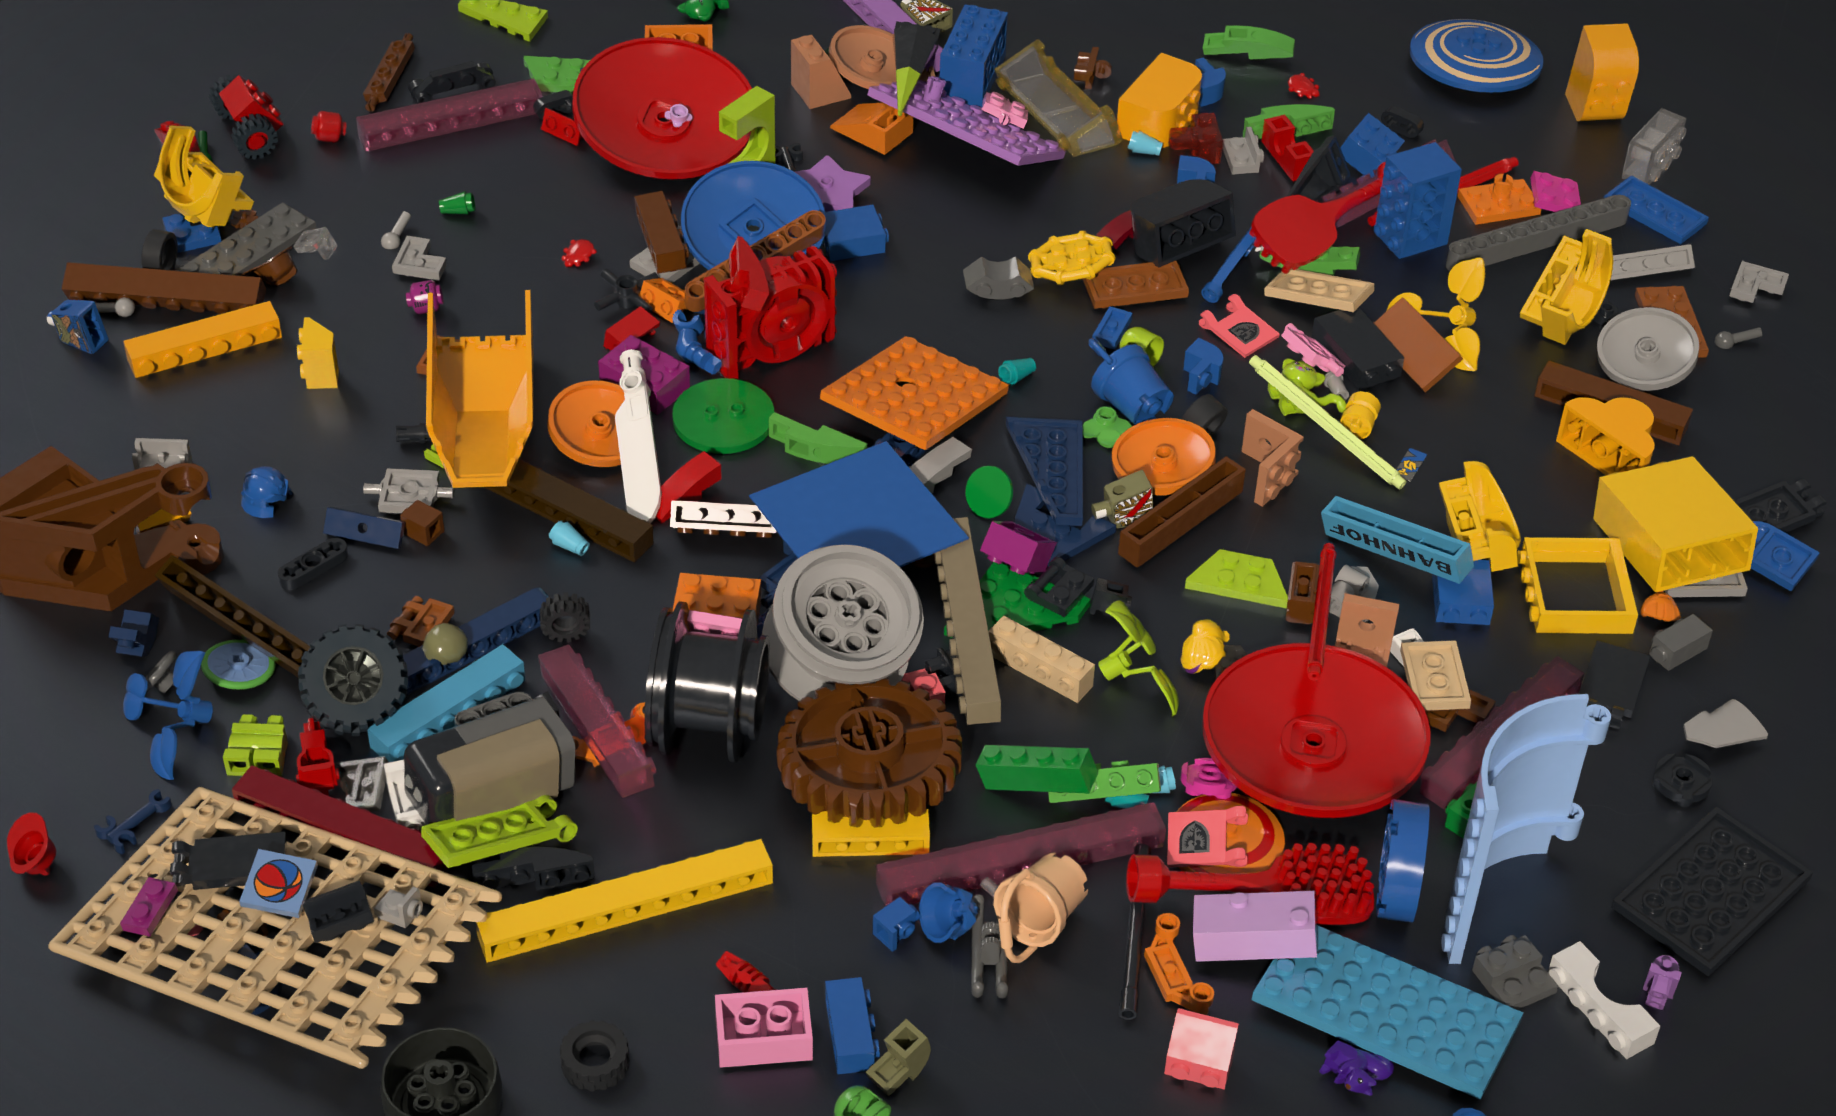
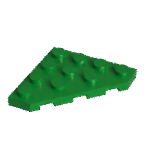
M993 562L979 581L988 631L1003 616L1034 632L1050 629L1052 624L1066 622L1067 625L1075 624L1080 621L1090 607V598L1084 596L1067 616L1063 617L1029 600L1025 596L1024 590L1029 584H1034L1038 577L1028 573L1021 575L1010 570L1011 566L1004 563L998 564ZM1049 582L1042 592L1047 594L1055 584ZM945 626V627H944V635L947 636V629H946V626Z

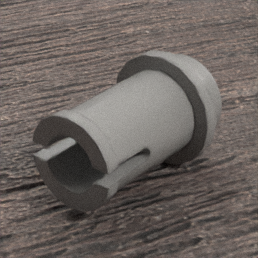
M1329 371L1325 375V386L1330 389L1332 394L1340 395L1344 400H1347L1349 392L1343 383V375L1337 377Z

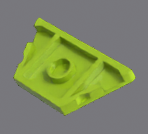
M1219 549L1186 578L1185 589L1287 609L1288 596L1272 559Z

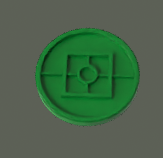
M728 378L711 379L691 386L677 398L672 412L673 426L677 435L686 444L695 449L715 454L737 453L758 445L769 435V417L774 413V406L769 396L762 389L751 383Z

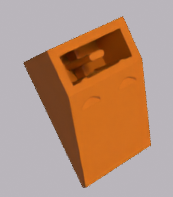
M885 103L858 104L830 125V128L885 155L913 133V116L904 112L901 116H898V109Z

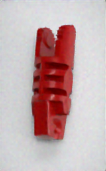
M725 951L716 963V966L730 983L742 993L776 990L769 984L770 980L767 976L748 961L728 951Z

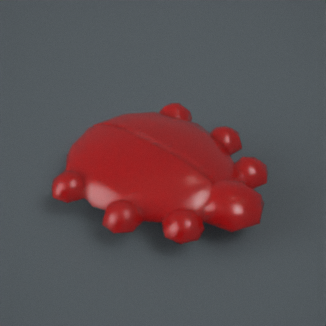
M1304 73L1293 75L1288 80L1289 91L1298 93L1299 97L1306 95L1307 98L1311 99L1312 96L1318 97L1320 93L1318 91L1319 85H1314V79L1305 77Z
M573 239L570 241L571 245L569 248L563 249L566 255H563L561 259L565 261L566 267H571L574 264L578 267L582 261L588 262L591 254L597 253V250L594 249V245L589 240Z

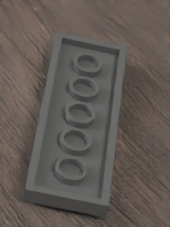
M282 202L176 271L241 276V274L266 263L283 250L315 231L316 222Z

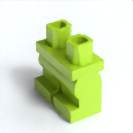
M243 714L239 723L232 724L228 749L224 751L223 761L227 775L243 776L252 765L262 770L267 769L273 774L282 777L288 745L283 717L271 715L268 717L267 724H258L257 717ZM246 762V767L239 768L234 763ZM263 763H274L275 767L268 769L263 767Z

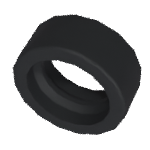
M152 229L148 233L142 248V268L173 271L178 254L177 237L173 232Z

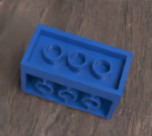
M964 5L940 54L939 78L946 81L943 89L947 92L946 95L962 98L965 100V104L970 106L976 105L982 108L983 98L986 92H990L1006 57L1008 12L981 8L976 5Z
M1436 142L1396 153L1386 158L1374 232L1399 259L1448 244L1462 169Z

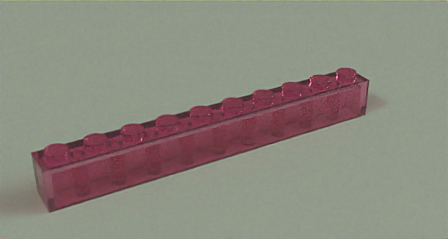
M1154 802L1144 805L1139 804L1122 810L1109 811L1091 817L1055 823L1051 826L1028 829L1020 833L1006 836L1001 835L989 840L971 842L962 846L944 848L940 851L887 861L876 865V884L885 907L899 897L907 904L920 903L922 894L932 883L948 884L951 887H959L965 891L998 885L1005 879L1020 873L1023 869H1028L1049 853H1056L1052 857L1060 859L1064 855L1071 857L1081 866L1133 854L1134 847L1137 844H1147L1151 849L1164 847L1166 827Z

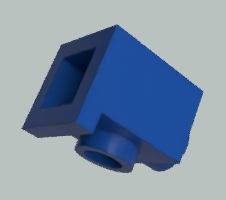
M901 897L897 898L873 915V935L893 952L897 949V942L908 938L915 930V922L920 919L918 910L913 905L907 904Z

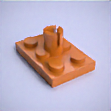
M1498 174L1495 176L1494 183L1471 186L1458 190V198L1475 225L1540 215L1541 208L1534 206L1533 193L1525 180H1513L1508 174L1506 175L1505 182H1502L1504 174Z

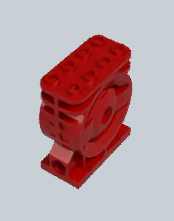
M810 246L807 248L806 255L801 250L794 252L793 259L790 256H774L759 261L764 270L769 288V295L760 312L741 307V291L730 287V278L720 282L713 275L704 278L706 350L722 361L719 371L725 378L738 380V371L750 367L756 359L766 363L784 362L799 356L812 345L814 347L821 345L822 337L826 342L834 340L837 333L835 326V315L837 314L835 307V297L837 296L835 277H837V271L834 264L829 263L824 257L821 249Z

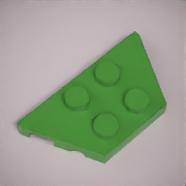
M524 56V66L529 69V75L534 81L536 89L543 92L567 90L573 93L576 80L580 74V68L585 67L590 61L579 58Z

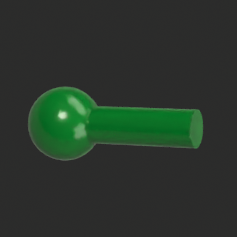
M199 131L198 146L200 152L213 163V159L208 153V133L206 131Z

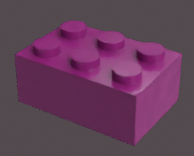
M630 335L598 361L599 380L620 385V379L624 371L623 364L620 362V356L626 350L640 351L643 356L641 367L645 371L646 383L651 390L649 396L650 410L658 415L677 400L685 390L690 388L689 365Z

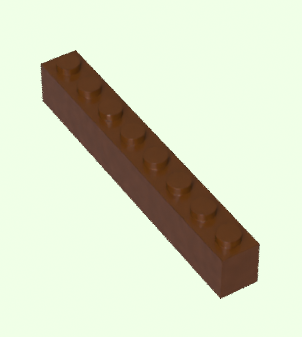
M67 262L62 291L69 300L115 303L118 299L126 297L130 298L135 305H142L150 309L158 306L175 311L183 308L194 312L208 310L223 314L264 303L266 286L260 277Z

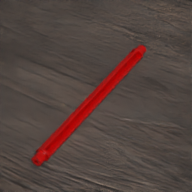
M1516 157L1505 158L1461 176L1458 190L1476 186L1495 178L1498 174L1507 173L1512 168L1517 167L1519 162ZM1377 212L1368 217V223L1371 227L1376 223Z
M1326 543L1320 553V568L1309 658L1306 668L1308 678L1312 681L1319 680L1320 674L1323 672L1336 559L1335 546L1332 543Z

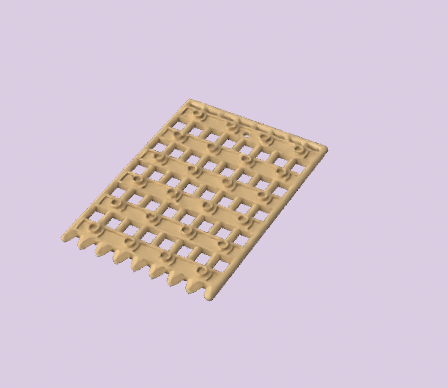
M198 787L49 942L48 948L52 952L363 1069L369 1064V1059L359 1049L362 1046H386V1036L377 1027L380 1024H403L404 1015L394 1006L397 1003H420L421 994L411 985L414 982L436 983L438 974L428 966L431 961L454 962V952L445 946L447 941L470 942L471 933L461 924L464 921L486 922L487 912L480 908L478 903L480 901L500 902L502 894L486 886L209 789ZM201 800H204L196 809H193ZM235 811L252 817L244 826L227 821ZM184 818H187L178 828L176 827ZM283 828L301 834L293 843L287 842L286 855L316 860L319 866L333 870L326 880L314 876L310 888L316 891L310 898L356 881H360L362 885L367 882L384 888L376 898L366 895L374 922L369 923L361 930H350L342 938L337 937L331 941L318 942L332 947L325 958L306 952L314 942L304 908L300 918L292 917L288 919L271 912L241 907L239 900L223 895L229 887L193 890L192 884L177 887L181 895L173 903H170L150 937L143 935L137 942H133L119 936L123 932L120 922L148 877L152 874H158L155 879L172 882L173 875H170V864L174 862L172 843L184 841L194 846L195 839L211 838L217 830L234 836L280 832ZM167 836L169 837L161 846H158ZM332 845L350 851L342 861L324 855ZM149 855L151 856L143 865H140ZM381 863L400 869L392 879L374 872ZM132 874L133 876L123 885L122 883ZM431 881L450 887L443 897L424 890ZM236 886V887H239V888H241V889H244L245 886ZM412 887H417L420 889L421 901L434 906V908L427 916L420 914L412 920L410 924L418 927L410 936L391 930L395 924L381 920L374 914V907L390 889L406 895ZM112 894H115L106 904H103ZM213 905L231 910L223 921L205 915ZM94 913H96V915H95L87 924H85V922H86ZM263 923L282 929L274 939L255 933ZM196 924L213 930L205 941L187 934ZM75 933H77V935H76L68 944H66V942H67ZM381 940L401 946L393 957L374 950ZM245 943L264 949L255 960L237 953ZM178 944L195 950L187 961L173 957L169 953ZM109 946L127 952L118 963L100 957ZM365 960L384 966L376 977L357 971ZM296 962L315 968L307 979L288 972ZM228 963L246 969L238 980L219 973ZM159 965L177 971L168 982L150 976ZM347 981L367 987L359 998L339 991ZM278 982L297 988L289 1000L270 993ZM209 984L228 990L219 1001L201 995ZM330 1001L350 1008L341 1019L322 1012ZM260 1003L279 1009L271 1021L252 1014ZM312 1023L332 1029L323 1041L304 1034Z

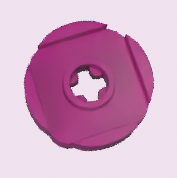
M1212 758L1195 759L1194 764L1188 766V762H1186L1182 766L1181 782L1186 787L1185 792L1189 795L1199 796L1204 794L1213 795L1219 799H1227L1231 797V792L1237 788L1218 769Z

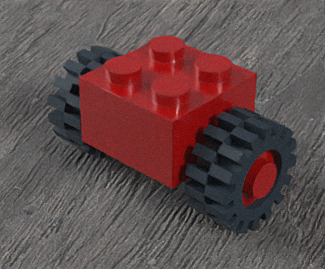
M226 75L225 80L220 77V83L215 81L213 83L214 88L210 87L209 91L211 94H209V99L219 116L221 115L224 119L228 116L230 120L237 121L235 123L237 128H232L233 134H231V137L239 153L248 159L250 156L252 159H256L257 155L263 158V153L265 152L269 155L271 153L269 149L274 150L276 147L274 143L278 142L276 131L284 125L279 117L281 115L280 111L271 104L273 99L265 91L259 92L256 84L250 79L246 81L240 75H233V78L230 75Z

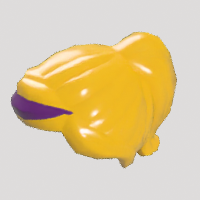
M1212 620L1196 621L1192 627V634L1188 636L1182 647L1180 660L1185 671L1196 674L1203 669L1214 668L1223 657H1226L1223 643L1229 641L1230 634L1227 631H1222L1221 627Z

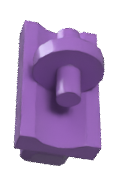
M1663 955L1651 963L1643 986V990L1648 991L1645 1002L1647 1006L1663 1010L1667 998L1673 999L1682 973L1679 971L1678 962L1674 958Z

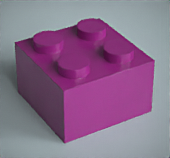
M992 521L980 551L988 554L987 559L998 564L1005 562L1011 565L1010 570L1021 575H1025V573L1034 575L1035 572H1045L1057 542L1012 521Z

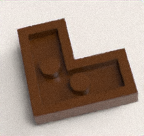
M1468 689L1471 698L1470 709L1425 710L1429 725L1446 732L1457 715L1483 726L1494 710L1496 701Z

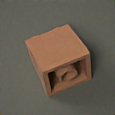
M812 35L791 40V85L809 109L851 98V94L833 62Z

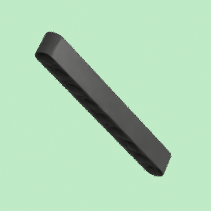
M1613 195L1454 241L1449 245L1445 267L1450 271L1456 264L1475 258H1483L1484 264L1487 266L1558 245L1563 236L1574 240L1582 238L1586 229L1599 233L1623 226L1628 219L1631 200L1624 195Z

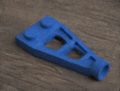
M1251 228L1235 246L1213 279L1202 289L1201 294L1208 302L1216 303L1223 295L1222 283L1241 257H1246L1253 249L1256 237H1252L1249 234Z

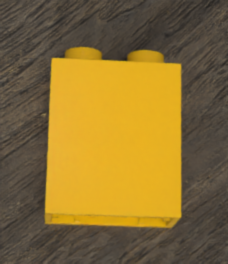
M1693 456L1670 462H1659L1652 466L1625 472H1614L1607 476L1599 477L1593 519L1609 538L1620 539L1623 555L1654 592L1751 569L1758 527Z

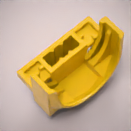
M169 126L154 176L160 181L165 193L164 197L170 202L172 207L183 214L187 221L192 223L200 221L207 227L226 226L232 211L251 210L254 201L240 189L244 175L239 171L223 173L202 152H189L196 132L192 127ZM188 171L192 172L190 179H189Z
M1588 229L1582 235V242L1563 236L1523 306L1520 318L1542 326L1544 337L1566 345L1571 334L1586 327L1593 320L1605 298L1613 270L1611 238Z

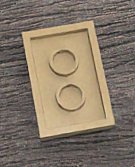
M1456 641L1401 643L1400 652L1408 686L1419 698L1425 710L1470 709L1471 698Z

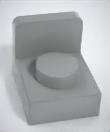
M412 887L406 895L390 889L374 907V914L381 920L406 928L422 911L423 903L421 901L420 889Z

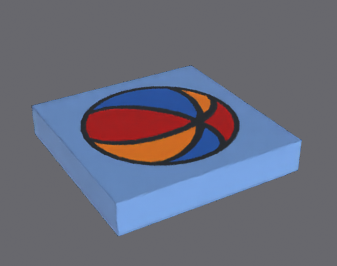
M258 849L239 901L240 906L300 918L303 910L302 903L307 898L318 866L317 861Z

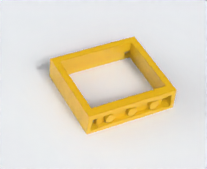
M1524 537L1522 550L1517 552L1518 564H1522L1521 580L1522 583H1526L1525 599L1526 602H1530L1529 618L1531 622H1534L1536 633L1633 634L1638 613L1619 538ZM1535 562H1604L1617 611L1545 610Z

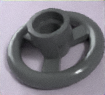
M175 651L168 652L145 677L148 683L146 693L155 686L164 694L172 686L173 672L169 667L176 659L177 654Z

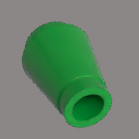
M464 191L439 200L441 214L469 215L470 212H474L476 206L473 193Z

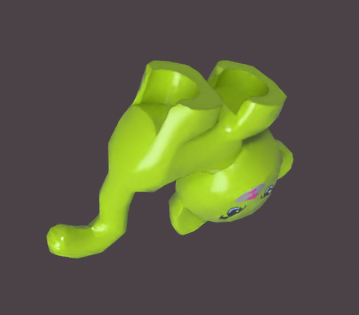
M1288 358L1283 361V371L1281 374L1319 406L1325 407L1333 403L1337 405L1339 412L1343 413L1346 410L1347 404L1340 395L1330 393L1318 398L1315 393L1309 391L1313 387H1319L1325 381L1323 374L1316 372L1314 367L1304 361L1296 362ZM1268 382L1270 397L1272 399H1279V408L1284 416L1304 413Z

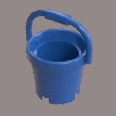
M1090 338L1088 340L1091 349L1104 359L1094 373L1091 382L1093 392L1100 399L1109 401L1135 425L1147 420L1157 419L1154 415L1159 410L1164 414L1167 412L1173 402L1174 395L1150 364L1149 356L1143 347L1137 344L1126 345L1108 355L1106 349L1097 339Z

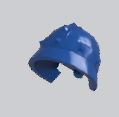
M269 466L253 468L246 473L241 492V506L251 516L271 518L273 517L274 507L269 506L268 503L279 500L285 501L287 493L290 495L294 493L288 485V479L279 470Z
M932 883L922 894L919 904V920L926 937L934 943H942L950 938L956 940L968 932L976 922V915L979 910L977 903L972 898L973 895L959 887H951L948 884Z

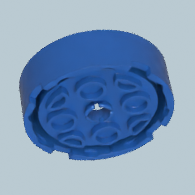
M1392 799L1390 809H1393V814H1388L1380 861L1376 917L1413 923L1424 873L1429 830V804Z

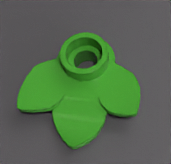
M1105 406L1100 407L1096 411L1093 419L1084 422L1082 436L1084 438H1097L1101 446L1112 448L1119 436L1132 426L1127 420L1118 418L1113 408Z

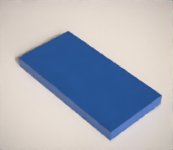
M1634 176L1628 177L1604 195V198L1613 195L1627 196L1631 200L1629 217L1679 244H1682L1703 228L1709 219L1708 216Z

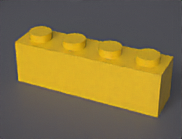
M926 809V813L922 816H913L909 812L906 813L905 822L901 824L893 823L890 818L884 819L883 827L877 828L871 826L870 820H864L860 827H850L848 817H843L840 822L833 823L828 821L827 811H822L817 815L812 814L813 857L929 854L930 830L928 809Z

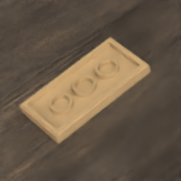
M1291 269L1288 274H1284L1281 271L1264 288L1265 296L1355 312L1374 292V283Z

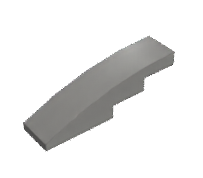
M952 437L915 462L910 469L932 494L935 484L950 477L954 466L971 457L972 449Z

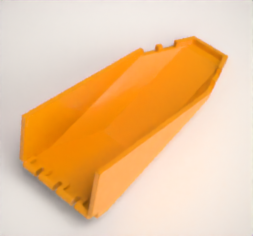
M525 290L526 335H510V340L507 341L505 335L485 336V341H480V336L460 337V342H455V337H437L433 293H428L426 428L453 488L507 486L533 427L534 348L530 290Z

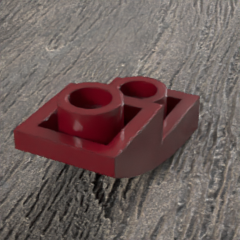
M1131 211L1124 212L1114 218L1096 236L1110 238L1112 240L1111 248L1115 250L1127 237L1133 239Z

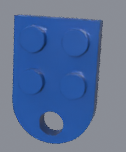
M1753 521L1758 527L1751 569L1792 591L1817 560L1820 552L1768 523Z

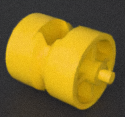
M1360 391L1353 393L1347 402L1346 410L1342 414L1340 423L1359 439L1367 438L1381 409L1379 400L1368 392Z

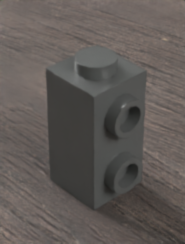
M1694 614L1685 619H1679L1673 626L1664 631L1659 630L1653 636L1649 655L1669 671L1706 650L1713 630Z

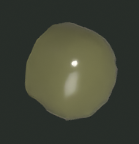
M441 623L435 625L427 633L422 649L428 660L436 659L442 665H446L447 663L458 662L466 654L468 639L464 631L457 626Z

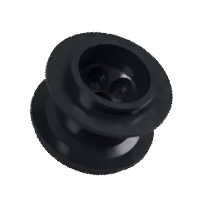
M679 601L674 612L671 607H664L655 628L645 697V737L647 745L656 747L659 744L660 753L662 755H670L674 748L679 728L727 733L728 759L731 763H737L743 750L745 735H748L750 740L757 741L760 734L769 678V636L761 635L760 639H757V620L754 609H746L738 636L690 631L687 622L689 615L687 602Z

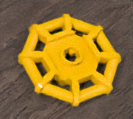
M1079 231L1077 234L1061 237L1053 235L1049 237L1046 243L1037 249L1031 250L1028 254V259L1031 262V275L1035 278L1055 281L1057 285H1063L1067 281L1084 278L1091 280L1103 268L1114 263L1116 257L1111 248L1112 240L1106 236L1101 238L1087 234L1086 231Z

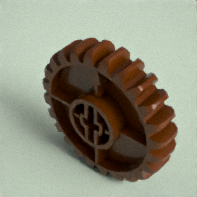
M889 678L876 681V683L855 685L835 682V690L831 691L827 687H820L815 690V699L811 697L802 698L798 701V710L794 709L788 712L785 717V725L780 728L778 733L777 766L781 772V780L785 788L792 790L793 799L801 804L808 802V811L814 815L827 811L828 821L838 823L843 817H848L850 827H860L864 820H870L871 826L874 828L883 827L884 819L888 818L895 824H901L905 822L906 813L909 812L913 816H922L926 813V804L930 806L940 804L943 801V793L952 790L955 785V776L959 775L962 767V735L960 730L957 729V721L954 715L946 712L945 704L938 699L930 700V692L925 689L918 688L911 692L909 682L899 681L895 686L889 685Z

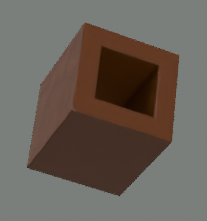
M416 500L410 507H407L400 515L401 521L405 522L404 535L426 546H429L444 532L442 512L419 500Z

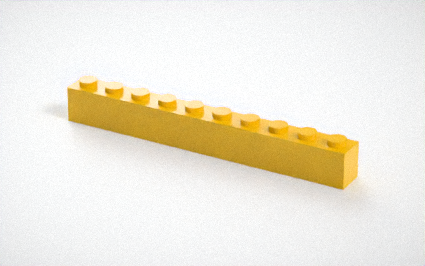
M762 839L744 842L741 845L715 850L714 852L697 857H689L682 861L660 865L653 869L631 873L613 880H605L598 884L576 888L569 892L547 896L529 903L517 904L496 912H488L486 922H476L477 936L486 963L773 884V865Z

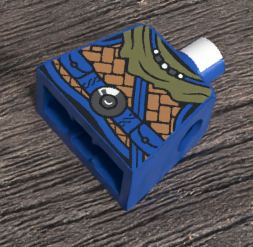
M68 299L55 310L48 313L47 322L56 327L59 338L63 343L94 354L109 340L94 301Z

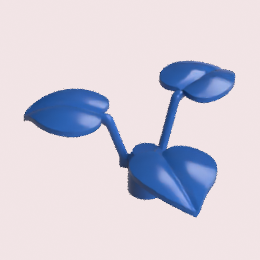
M204 651L183 652L176 660L173 671V684L177 687L176 694L181 700H185L180 703L146 698L145 694L148 683L142 674L134 673L127 680V693L124 697L123 711L128 720L134 721L140 717L143 710V702L178 709V716L184 720V722L163 727L162 734H156L152 741L150 750L151 765L159 776L168 780H174L173 765L177 750V735L174 730L186 726L194 727L195 722L208 723L213 714V706L210 701L200 700L199 697L191 696L203 657L206 653Z

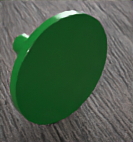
M983 466L975 470L969 477L966 485V500L971 510L980 517L995 518L1002 515L1009 508L1013 498V486L1006 472L996 466Z

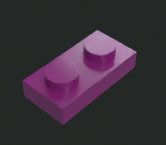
M148 877L120 922L122 930L150 937L178 892L176 883Z

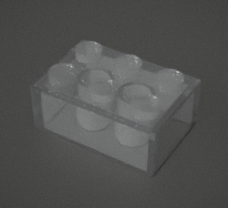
M1661 108L1630 141L1621 178L1626 180L1628 177L1634 176L1648 185L1656 182L1663 170L1666 171L1673 159L1676 160L1682 151L1680 142L1687 131V128H1684L1687 118Z

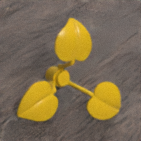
M1483 258L1462 261L1450 270L1448 287L1451 292L1458 294L1456 299L1461 306H1454L1449 313L1421 310L1422 299L1414 293H1402L1396 296L1387 308L1388 311L1403 297L1420 315L1448 317L1453 324L1459 325L1452 330L1453 335L1446 337L1445 340L1463 358L1455 368L1465 371H1477L1480 339L1474 330L1467 328V326H1471L1475 322L1476 312L1473 308L1468 307L1469 304L1464 301L1473 302L1482 292L1485 280Z

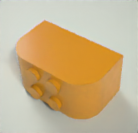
M1628 23L1583 26L1565 92L1577 121L1623 119L1626 116L1639 69L1638 50Z
M1160 53L1119 98L1116 136L1130 141L1133 131L1139 133L1140 130L1159 142H1163L1162 148L1172 145L1181 134H1185L1188 126L1194 123L1198 117L1202 80L1200 69L1192 63Z

